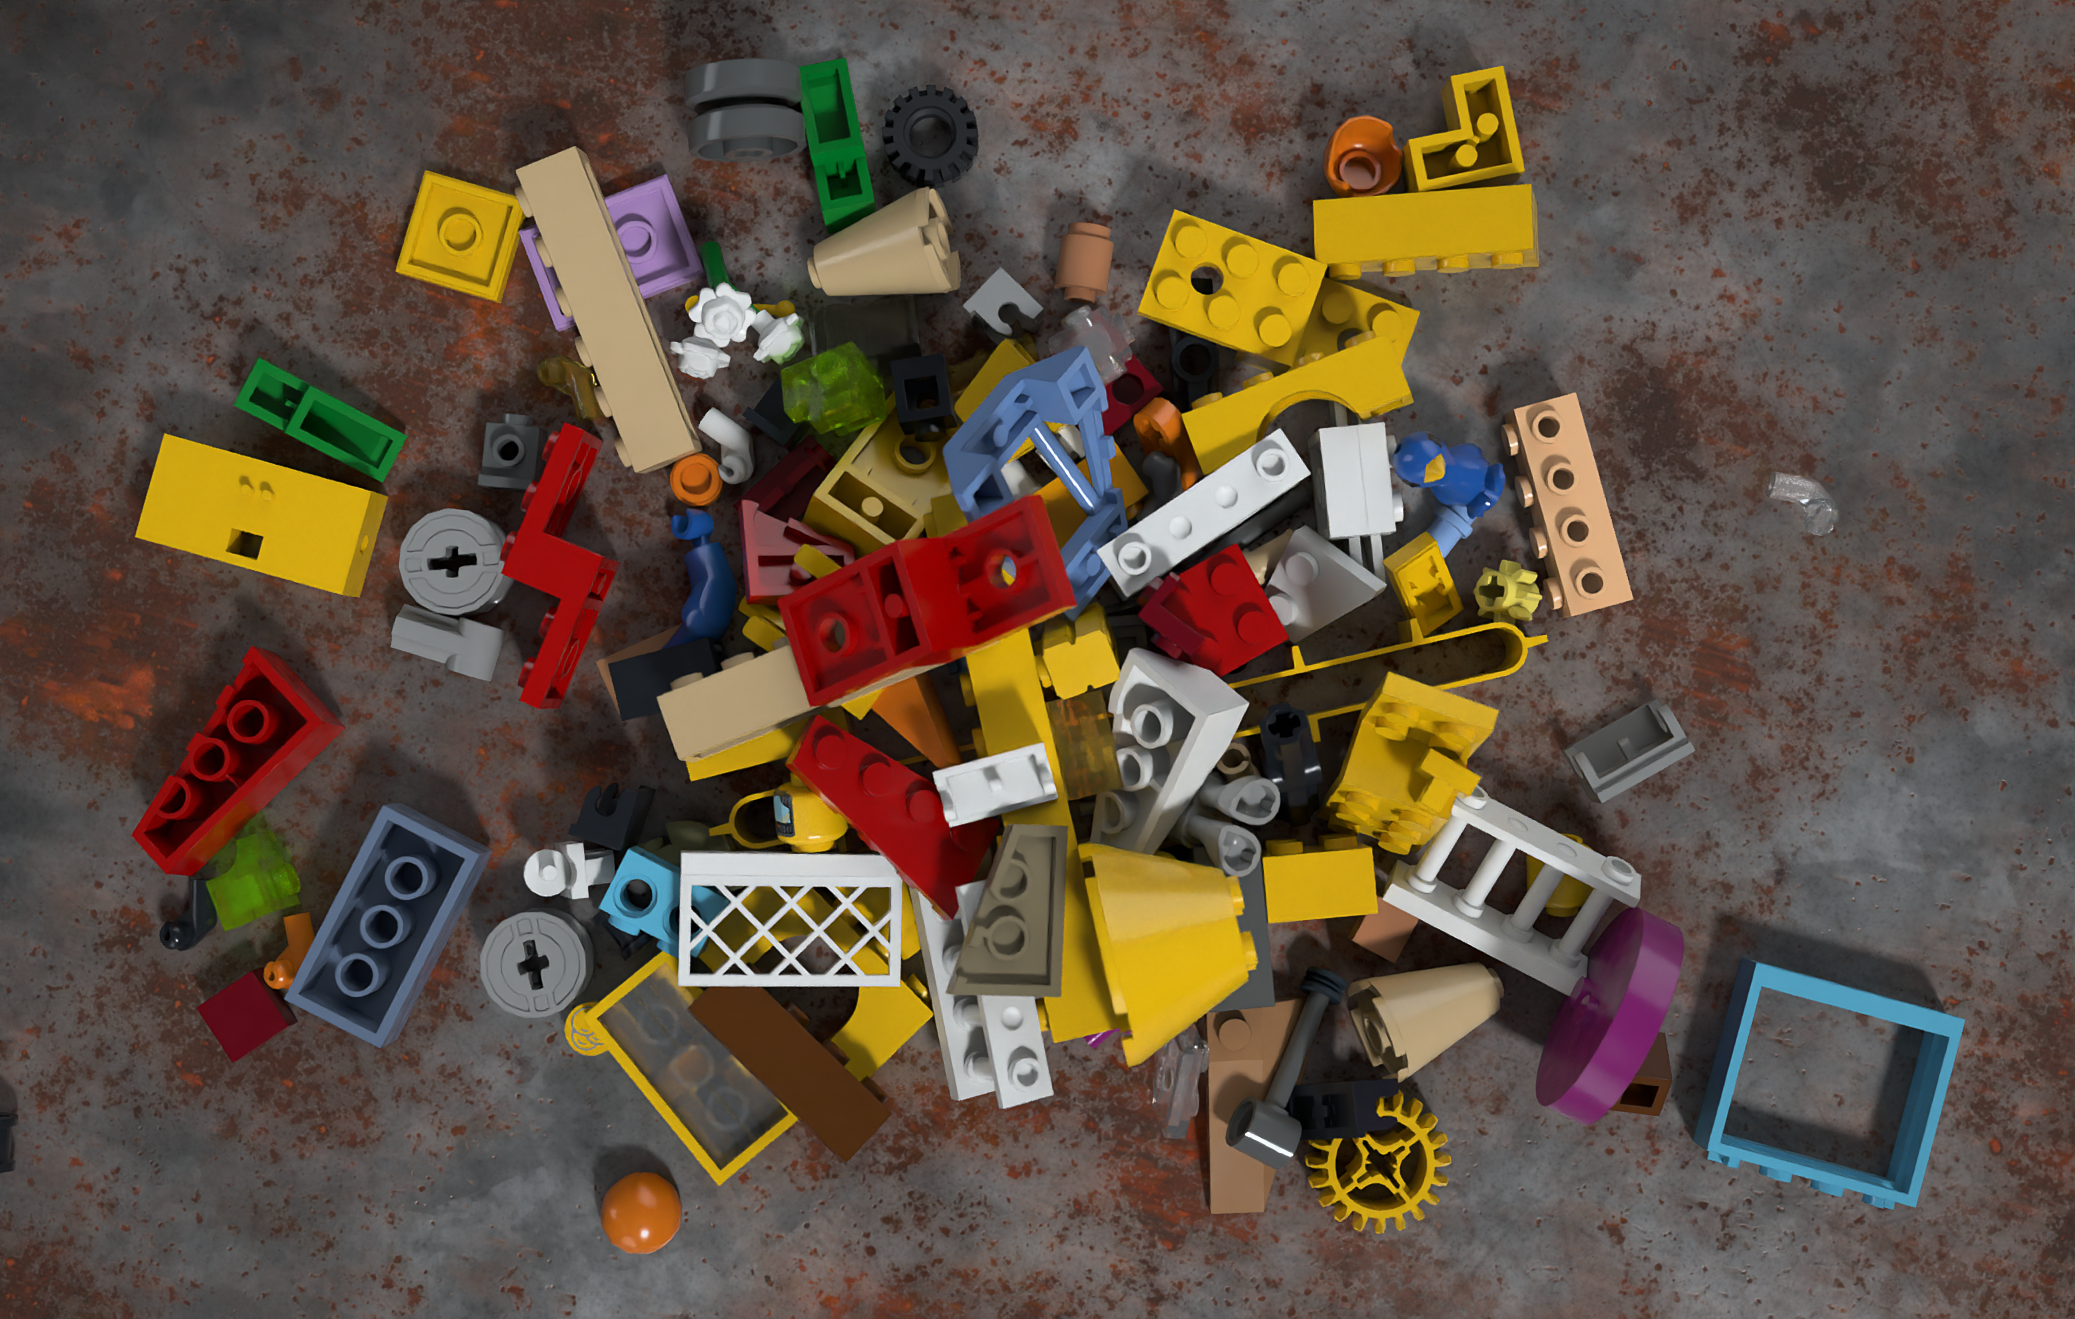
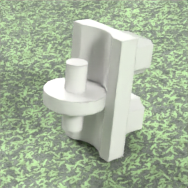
M574 841L555 843L556 850L543 849L533 853L527 859L523 868L525 884L532 892L540 896H553L560 893L561 896L570 899L589 897V885L611 883L615 876L612 849L584 850L582 842Z

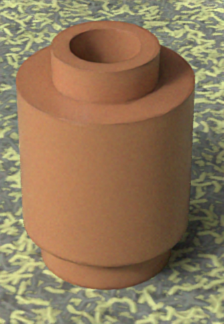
M1069 223L1068 233L1061 237L1054 284L1055 288L1064 291V300L1081 304H1094L1096 296L1107 294L1114 243L1109 241L1111 229L1092 223Z

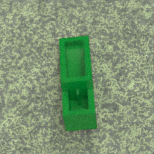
M846 57L799 67L803 99L800 102L805 119V129L822 214L828 234L839 232L877 211Z
M258 355L233 400L234 406L382 483L408 437L382 421Z

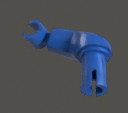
M687 508L686 514L688 517L674 515L671 519L673 535L679 539L691 540L694 546V550L684 555L691 592L681 611L683 623L661 649L707 637H712L713 641L721 640L733 616L737 583L721 543H709L708 541L713 533L714 520L711 515L701 510Z

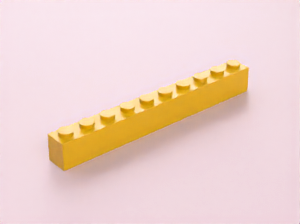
M953 493L930 498L933 512L923 515L928 538L942 537L968 524ZM1002 568L1005 581L1011 585L1014 579ZM1028 628L1001 639L1000 643L967 655L966 660L969 673L959 675L966 707L977 705L981 727L972 729L978 760L1044 743L1058 798L1002 813L1004 827L1006 828L1007 824L1068 826L1061 997L1035 999L1041 1032L1051 1030L1053 1042L1057 1043L1118 1029L1119 1025L1100 951L1085 884V875L1079 856L1040 679L1036 669ZM1003 835L996 837L998 847Z

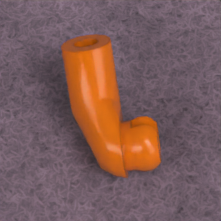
M310 912L283 917L288 946L275 962L267 963L263 973L265 982L273 989L290 988L315 939Z

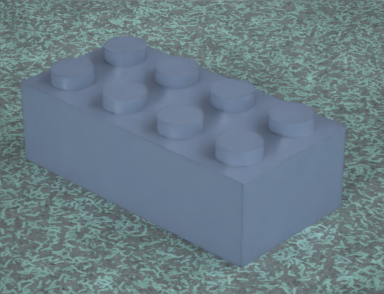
M400 802L383 805L284 1000L380 1049L396 1041L494 850Z

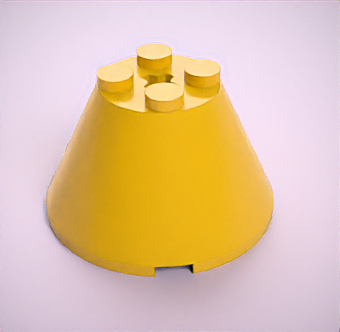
M1091 842L1078 844L1079 856L1086 876L1085 884L1120 1033L1132 1032V1035L1121 1037L1128 1067L1139 1065L1249 981L1248 971L1256 969L1258 961L1251 932L1245 931L1240 933L1236 916L1243 915L1244 908L1240 884L1237 875L1225 877L1223 869Z

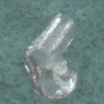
M1775 471L1771 473L1767 484V497L1799 503L1807 513L1804 518L1807 531L1820 536L1829 534L1833 529V523L1839 521V506L1821 483L1815 479Z

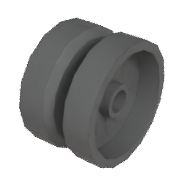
M733 59L703 64L688 70L682 76L685 105L691 111L699 114L687 124L688 147L692 157L715 162H752L786 157L798 153L807 147L803 114L790 109L803 99L801 72L797 65L774 59Z

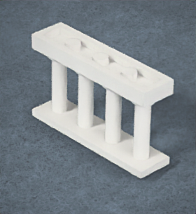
M1281 428L1096 551L1111 574L1107 580L1122 602L1147 587L1156 576L1160 578L1300 484L1301 480L1311 474Z
M1477 785L1469 798L1461 799L1456 796L1449 820L1435 834L1417 865L1410 866L1399 859L1396 861L1388 875L1382 900L1570 996L1577 981L1582 976H1587L1588 957L1581 953V949L1614 898L1632 908L1636 907L1640 901L1641 875L1636 873L1634 868L1626 861L1615 856L1606 858L1493 800ZM1467 823L1496 837V840L1465 890H1457L1439 881L1436 875ZM1518 848L1545 862V865L1515 913L1505 915L1486 905L1484 900L1514 851ZM1566 873L1594 889L1563 938L1554 940L1534 930L1532 925Z
M986 880L955 887L959 909L954 919L949 921L943 920L931 908L933 905L917 889L909 887L951 1099L960 1101L996 1091L998 1106L1001 1109L1054 1095L1034 996L950 995L945 993Z

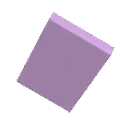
M667 174L604 198L644 299L706 276ZM537 224L518 231L556 330L560 332L576 326L574 317L567 318L557 301L555 288L561 286L554 267L547 268L538 253L535 238L541 236Z

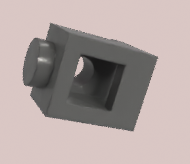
M502 413L500 423L486 422L481 474H478L477 485L491 490L525 493L532 481H540L545 466L542 454L547 443L548 432L540 427H533L534 417ZM508 442H516L519 448L517 457L506 461L503 458L504 445Z

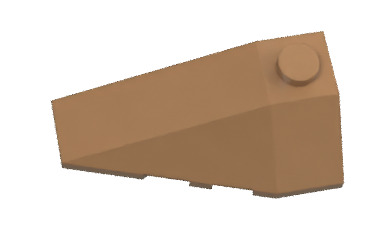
M1307 996L1275 997L1276 1006L1212 1013L1208 1011L1203 1015L1211 1214L1264 1212L1276 1170L1227 1145L1226 1130L1234 1111L1245 1098L1253 1096L1261 1101H1265ZM1311 1046L1304 1061V1064L1302 1066V1069L1299 1073L1295 1086L1301 1085L1304 1072L1311 1052Z

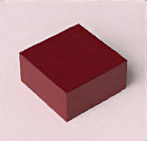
M262 967L250 971L196 1007L232 1063L244 1059L298 1023L278 990L271 988L265 982L264 969Z

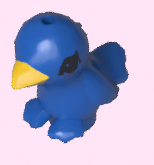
M1416 431L1402 438L1393 453V469L1403 483L1412 488L1431 487L1433 495L1442 504L1448 506L1456 504L1460 507H1466L1467 515L1470 519L1483 517L1484 512L1491 509L1497 503L1505 485L1503 465L1500 463L1490 465L1482 457V449L1473 443H1462L1448 449L1441 437L1427 431Z

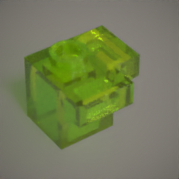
M853 341L781 370L784 412L794 423L810 420V423L820 434L834 430L840 437L887 418L882 376Z
M272 830L254 833L237 840V857L231 869L225 874L205 882L224 932L244 927L301 904L297 893L301 890L298 875L290 863L284 862Z

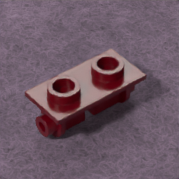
M809 434L743 495L733 507L738 511L741 500H751L759 504L757 511L785 523H788L789 518L796 520L807 510L812 495L837 462Z

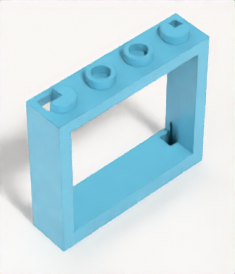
M1742 957L1693 1142L1709 1151L1707 1155L1708 1160L1723 1163L1728 1167L1739 1168L1742 1160L1760 1165L1759 1174L1779 1181L1791 1183L1792 1175L1794 1174L1812 1179L1811 1188L1830 1195L1842 1197L1844 1189L1863 1193L1862 1202L1882 1209L1885 1207L1893 1210L1895 1202L1916 1208L1966 1019ZM1761 987L1925 1031L1886 1177L1723 1133Z

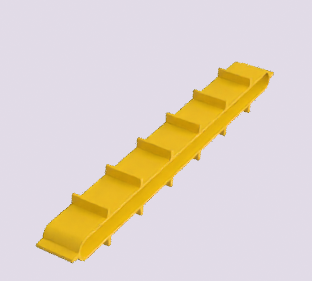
M1417 618L1397 622L1400 644L1310 665L1304 664L1299 646L1283 649L1286 670L1228 683L1227 685L1234 689L1483 630L1497 633L1503 639L1506 646V655L1503 663L1498 668L1489 672L1429 685L1440 690H1447L1507 676L1516 672L1524 664L1528 648L1548 642L1547 635L1525 638L1524 634L1515 625L1507 622H1493L1423 638ZM1061 700L1055 702L1057 723L1051 724L1050 727L1051 731L1113 717L1114 714L1107 711L1068 721ZM1369 700L1306 714L1311 727L1313 743L1321 741L1318 719L1361 710ZM1257 725L1236 730L1232 739L1260 733V727ZM965 744L958 746L960 752L975 749V744ZM922 754L896 761L906 765L928 760V758ZM1102 761L1061 771L1062 779L1070 777L1077 798L1083 797L1081 774L1106 769L1108 762ZM776 789L759 792L740 799L732 808L728 823L708 829L710 836L732 833L733 837L741 845L751 849L784 844L785 842H782L778 837L762 839L754 836L745 823V814L748 806L756 799L773 796ZM848 822L846 833L836 840L840 853L846 852L854 846L852 826Z

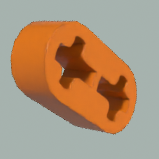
M1154 398L1134 416V426L1146 456L1158 450L1162 451L1167 457L1173 456L1181 466L1183 492H1185L1203 476V472L1182 419V414L1169 401L1163 398Z

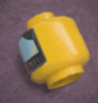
M791 772V782L782 784L773 793L775 825L778 838L782 842L791 844L792 851L797 853L822 852L834 848L835 840L842 837L847 831V821L840 814H835Z

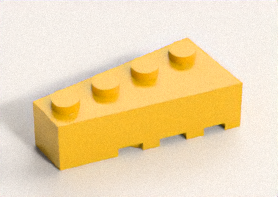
M1531 184L1313 200L1315 260L1328 264L1325 273H1329V279L1354 280L1362 277L1361 272L1383 271V276L1400 277L1413 275L1415 270H1437L1440 273H1458L1480 268L1515 269L1520 267H1539L1537 202Z

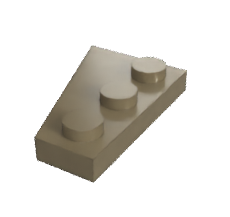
M1007 824L945 993L950 995L1061 997L1068 826Z

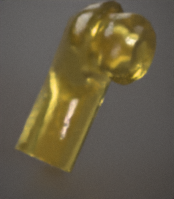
M559 354L546 357L539 362L537 366L539 381L545 386H551L572 396L578 422H588L604 417L594 392V388L597 387L595 376L589 367L587 368L585 365Z

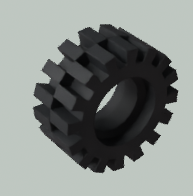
M926 85L927 90L918 91L916 86L908 89L909 95L902 98L899 95L893 101L894 108L892 111L888 109L884 117L885 127H882L885 152L894 171L897 170L901 178L908 183L912 180L917 183V187L924 188L927 187V184H935L936 189L945 187L944 182L952 180L954 184L960 180V174L964 170L968 172L973 166V158L977 156L979 148L976 117L974 112L968 108V102L962 96L959 99L954 96L953 90L944 87V91L936 90V85ZM926 118L942 120L948 125L952 133V139L948 148L936 156H925L918 153L910 142L913 127L919 121Z

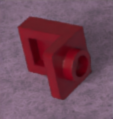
M1172 571L1164 581L1156 576L1137 600V603L1143 607L1137 616L1156 632L1150 641L1175 660L1178 659L1182 652L1193 660L1206 644L1205 638L1164 608L1168 600L1181 586L1182 580Z

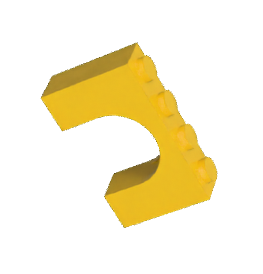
M757 886L740 903L763 925L786 901L771 886ZM802 886L780 887L792 897ZM812 887L796 902L817 925L841 903L838 898L833 901L821 887ZM735 907L718 924L715 933L735 952L758 929ZM791 907L768 931L780 942L790 937L808 935L813 929ZM847 908L823 930L844 952L865 934L856 925L859 920ZM763 935L740 959L745 964L751 962L754 965L774 945ZM875 936L850 958L864 974H888V950ZM711 939L705 952L699 958L715 972L729 956ZM901 971L900 987L859 986L858 1002L853 1015L829 1038L850 1058V1061L844 1067L859 1082L866 1075L870 1077L934 1015L928 984L916 973H913L908 978Z

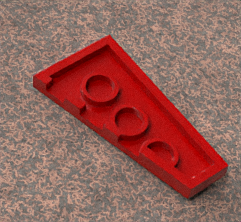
M820 715L810 716L785 765L835 814H840L859 832L857 836L872 850H877L897 870L896 874L912 889H917L933 905L931 908L943 920H953L959 909L955 887L972 882L1000 822L987 817L950 827L949 822L946 821L944 816V807L936 784Z

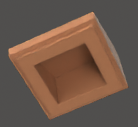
M1377 894L1378 913L1359 915L1347 938L1395 964L1419 918L1382 900L1383 896Z

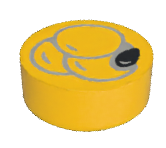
M587 1001L580 1004L570 1012L566 1019L564 1027L565 1037L569 1045L580 1054L594 1056L608 1050L582 1019V1016L600 1001Z

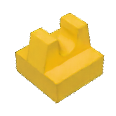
M1430 748L1423 753L1414 769L1415 772L1428 779L1415 804L1434 815L1436 813L1439 814L1451 794L1461 799L1469 798L1481 777Z

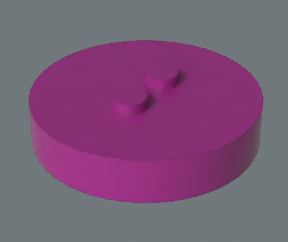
M1636 906L1635 908L1629 907L1622 911L1605 928L1586 955L1588 957L1587 976H1582L1577 981L1570 996L1565 995L1549 1030L1536 1078V1098L1540 1105L1585 1126L1599 1120L1620 1098L1646 1058L1672 1001L1684 954V937L1679 927Z

